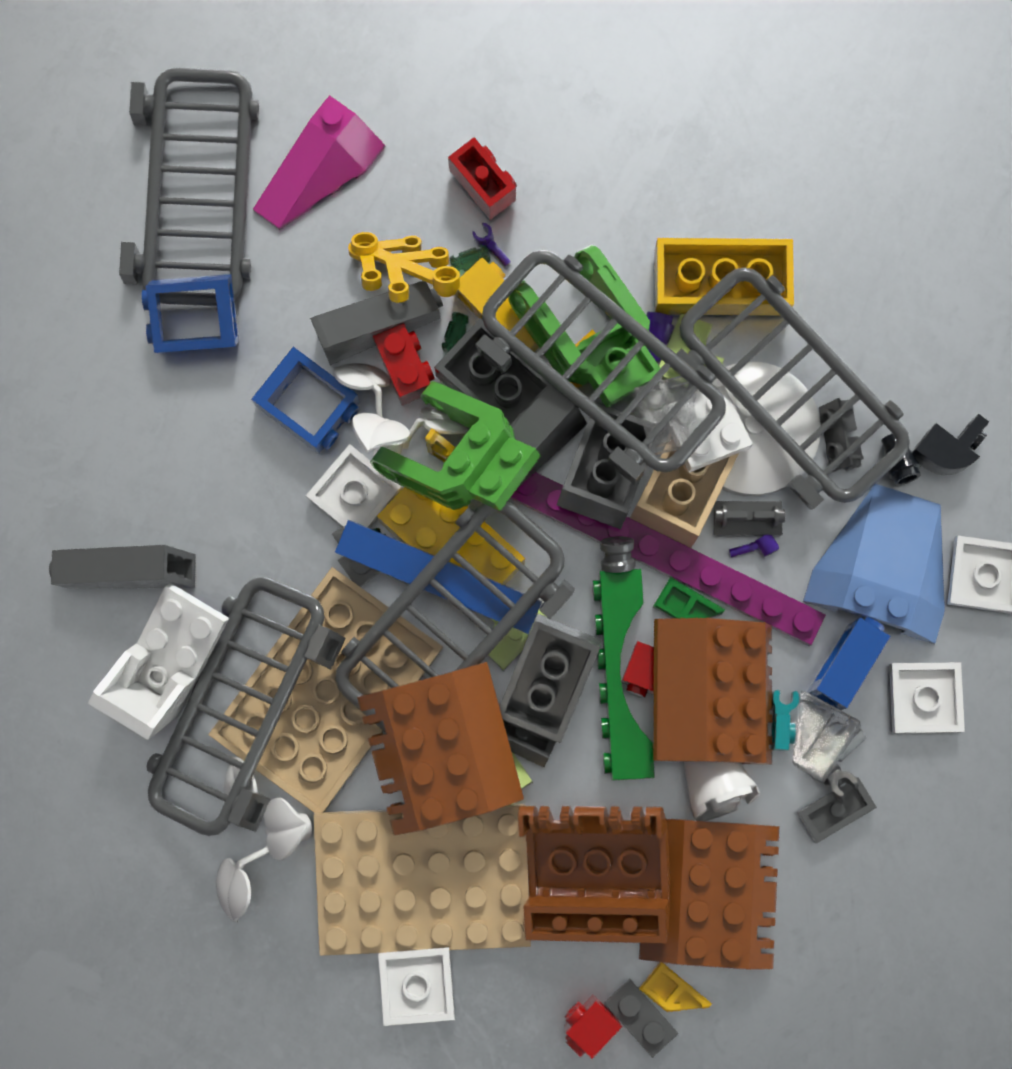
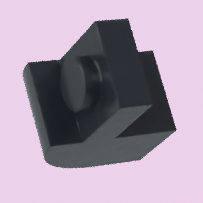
M977 414L957 438L935 423L912 450V453L920 465L932 473L953 475L962 472L980 457L971 449L976 450L987 436L983 430L989 421L980 414Z

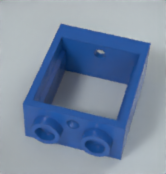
M231 274L151 280L146 285V290H142L144 311L149 310L150 323L146 324V336L148 344H153L154 353L236 347L239 336ZM215 289L220 336L165 340L159 293Z
M294 346L251 399L258 409L318 454L324 448L328 450L333 446L339 437L337 432L344 422L350 423L360 410L358 394L339 383L334 376ZM303 368L344 398L314 436L274 406Z
M866 617L865 620L858 618L848 624L806 695L833 712L847 709L891 637L883 632L885 627L869 617Z

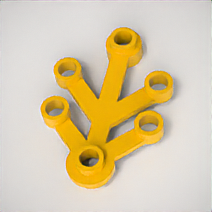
M360 232L351 238V242L348 245L349 255L361 262L363 270L361 283L363 289L375 291L381 288V272L375 269L374 260L386 265L390 281L388 293L389 299L392 302L402 303L409 299V285L404 282L402 272L432 284L437 294L442 297H451L460 288L459 271L454 267L447 266L449 264V251L444 247H434L430 250L422 251V241L417 236L378 241L375 234ZM402 250V253H397V254L390 253V252H392V251ZM429 262L430 266L437 269L433 271L416 263Z

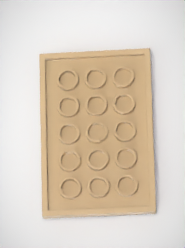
M331 567L311 596L320 601L324 609L325 619L323 626L346 639L331 670L307 659L256 768L259 773L314 813L326 811L372 746L369 745L368 738L383 732L376 724L364 725L362 717L366 715L342 695L337 687L335 677L339 664L345 658L341 653L342 649L353 637L360 641L389 607L333 567ZM302 607L288 628L304 634L311 618L309 610ZM401 616L388 629L429 667L443 649L442 645ZM283 633L266 656L289 666L300 640ZM384 635L365 655L399 686L419 681L426 673ZM361 661L349 675L350 683L363 695L391 688ZM261 662L245 686L274 698L286 672ZM240 691L224 712V715L259 730L270 704ZM220 720L208 734L243 761L255 739V736Z
M510 804L488 813L400 835H393L390 820L403 816L402 813L388 815L387 810L314 813L319 955L385 953L449 947V950L531 947V940H525L523 907L529 899L526 835L519 837L518 823L519 807L525 806V804Z

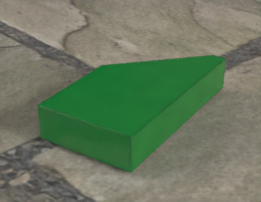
M670 577L653 605L654 609L669 618H712L722 615L725 611L721 606Z

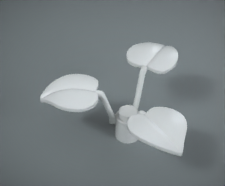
M362 363L345 364L334 369L333 375L342 385L355 390L372 389L375 393L376 414L361 413L355 415L352 420L353 431L366 453L374 450L373 457L380 447H385L401 455L402 449L409 448L410 440L421 426H425L429 431L433 428L439 434L467 433L470 429L451 420L447 414L430 406L420 410L419 415L421 418H418L411 429L408 430L402 423L382 417V391L380 387H387L391 382L389 376L383 370Z
M233 757L234 759L244 763V761L240 757ZM230 764L224 781V794L229 795L240 771L239 768ZM252 776L247 789L258 793L255 778ZM282 798L272 799L264 813L267 828L265 831L267 834V847L238 860L236 864L230 858L224 859L218 869L216 877L218 899L224 912L234 922H238V919L245 914L251 899L250 881L246 872L242 870L245 864L268 853L276 860H283L295 850L300 842L309 840L311 836L312 826L308 815L305 813L298 814Z

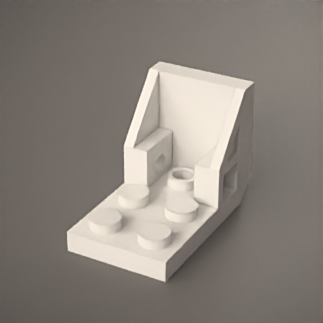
M171 583L166 585L137 644L124 652L95 689L88 704L149 740L174 720L186 704L229 618Z

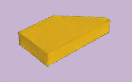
M433 428L430 429L425 437L428 453L442 462H445L455 449L450 442Z
M662 962L655 966L639 986V989L666 1012L705 1009L712 1005L710 1001Z

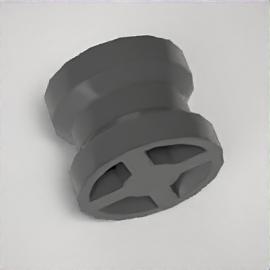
M624 536L602 539L600 541V549L604 552V558L601 561V569L610 573H621L635 569V559L631 555V551L635 547L634 539Z

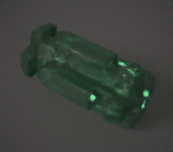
M483 244L480 245L481 248L479 249L474 247L458 253V257L450 256V266L458 271L463 269L466 272L482 257L489 263V251Z
M459 312L452 313L451 319L453 320L449 321L444 336L445 343H442V350L445 352H449L465 335L467 329L465 324L469 323L467 315Z

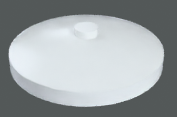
M748 362L734 377L753 396L782 368L768 363ZM736 364L729 365L726 368L730 370ZM788 372L758 402L777 420L808 390L795 376ZM717 378L712 383L716 387L723 385ZM726 388L753 445L749 450L738 454L722 490L742 496H764L788 487L787 484L797 475H802L805 471ZM697 390L693 396L700 394L701 392ZM813 397L781 425L799 446L821 426L818 409ZM820 437L805 450L812 459H814Z

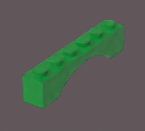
M633 569L621 573L600 571L598 575L599 580H593L594 601H600L601 614L595 615L596 635H602L603 649H600L597 654L598 670L604 669L605 683H599L600 704H606L607 718H601L602 739H608L609 753H603L604 774H611V781L655 778L653 742L640 729L630 713L623 694L620 676L621 652L625 635L633 618L644 603L641 569Z

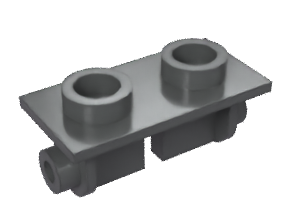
M837 398L820 406L821 426L848 400L841 401L840 398ZM853 406L824 432L827 447L826 455L830 464L859 438V436L848 437L847 432L857 430ZM861 446L833 472L848 467V469L861 467V460L864 459Z
M716 501L714 504V535H783L782 523L785 522V509H782V501Z

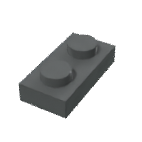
M503 720L511 752L545 767L556 741Z
M856 777L859 785L857 789L848 783L839 788L845 794L846 799L844 801L838 800L833 792L797 812L815 843L822 841L877 808L859 777Z
M631 979L625 982L604 1002L652 1058L678 1035V1032Z

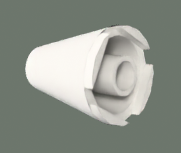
M684 762L692 814L696 821L700 817L703 821L729 814L738 810L737 805L741 803V800L745 799L748 805L760 796L757 785L741 763Z

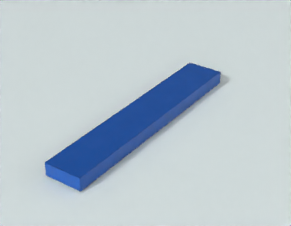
M351 520L347 521L335 553L408 584L417 577L435 556ZM448 562L434 578L472 611L500 621L510 610L509 607L465 568ZM485 577L513 603H516L524 594ZM428 584L427 587L424 589L427 592H430L434 595L446 599L430 584ZM538 599L513 628L529 634L542 600Z

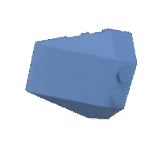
M875 484L823 557L813 568L803 602L833 612L844 610L865 618L869 617L877 622L902 629L901 634L935 644L945 612L941 504Z

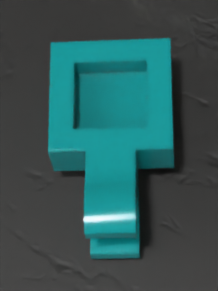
M775 690L772 693L774 710L771 725L772 745L770 749L774 751L789 750V744H794L796 738V724L790 723L791 715L789 713L797 707L800 698L798 691H793L791 693V702L785 705L779 699L780 690Z

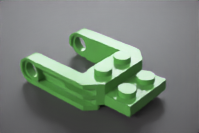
M590 245L575 253L574 258L584 267L580 274L649 331L650 320L598 247ZM525 280L508 297L509 303L519 319L539 299ZM544 302L524 326L538 347L541 348L561 324L546 302ZM617 323L568 381L580 385L590 383L593 389L596 390L639 340ZM564 331L544 356L551 366L563 375L600 332L583 340L576 347L569 335ZM645 345L599 396L606 408L646 386L660 370V366Z
M431 381L420 395L422 401L426 405L429 403L437 410L447 414L451 420L470 428L444 462L442 470L437 472L385 447H380L371 459V465L385 478L449 509L456 510L468 506L471 500L475 499L501 511L540 458V454L536 448L515 439L514 429L509 425L501 409Z

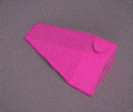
M329 95L308 121L255 204L253 211L277 229H282L312 209V205L327 195H332L340 190L339 187L354 177L358 178L364 174L383 151L385 144L356 113Z

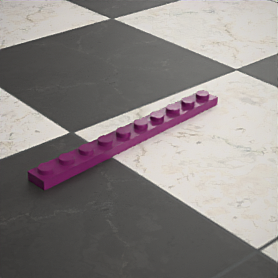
M537 472L518 487L509 498L599 543L602 539L624 536L633 538L635 547L631 551V555L635 561L669 578L672 577L678 582L759 622H766L773 629L807 646L812 645L826 614L629 517H626L622 528L618 529L559 507L557 502L563 485Z

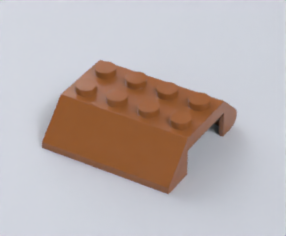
M715 618L654 619L653 761H701L772 765V749H769V745H772V736H768V723H772V715L769 714V710H772V680L769 679V676L772 675V667L768 666V654H772V646L769 644V641H772L771 625L766 622Z
M487 662L357 697L361 712L375 709L376 712L362 717L364 725L376 724L383 720L385 726V734L379 733L368 738L370 746L383 743L385 746L384 748L371 751L379 781L391 778L394 780V782L381 785L382 794H391L402 790L405 801L396 802L386 807L388 815L403 814L401 817L390 820L393 835L422 831L488 813L524 799Z
M536 806L519 807V837L526 835L529 899L523 906L525 940L667 944L671 885L668 825L663 807H646L645 816L642 807H633L631 820H624L620 808L611 806L609 813L606 806H575L574 813L571 806H562L560 820H554L549 806H540L539 812Z
M666 819L668 825L671 885L667 944L640 943L639 959L678 965L736 969H773L774 954L761 952V948H774L775 940L766 937L757 938V926H775L776 918L763 917V912L776 913L777 882L764 881V876L777 877L778 869L770 866L760 867L761 854L764 856L778 855L779 847L766 846V841H779L780 826Z

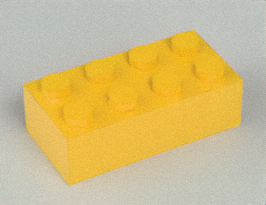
M657 238L654 250L655 312L666 315L686 314L728 273L744 267L754 269L766 280L771 275L776 277L785 288L781 296L793 308V239ZM739 282L704 315H739L761 294L749 282ZM766 299L749 314L781 316Z
M404 487L377 515V518L399 541L436 555L460 528L455 522L468 506L452 510ZM484 521L481 527L525 565V557ZM476 531L457 552L483 576L504 585L519 571ZM453 558L450 559L449 562L454 563V564H456V565H458V566H461V565H460L456 560H454Z

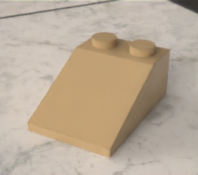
M672 436L660 458H670L678 450ZM738 454L692 472H688L685 464L677 470L667 473L654 470L630 518L692 548L704 527Z

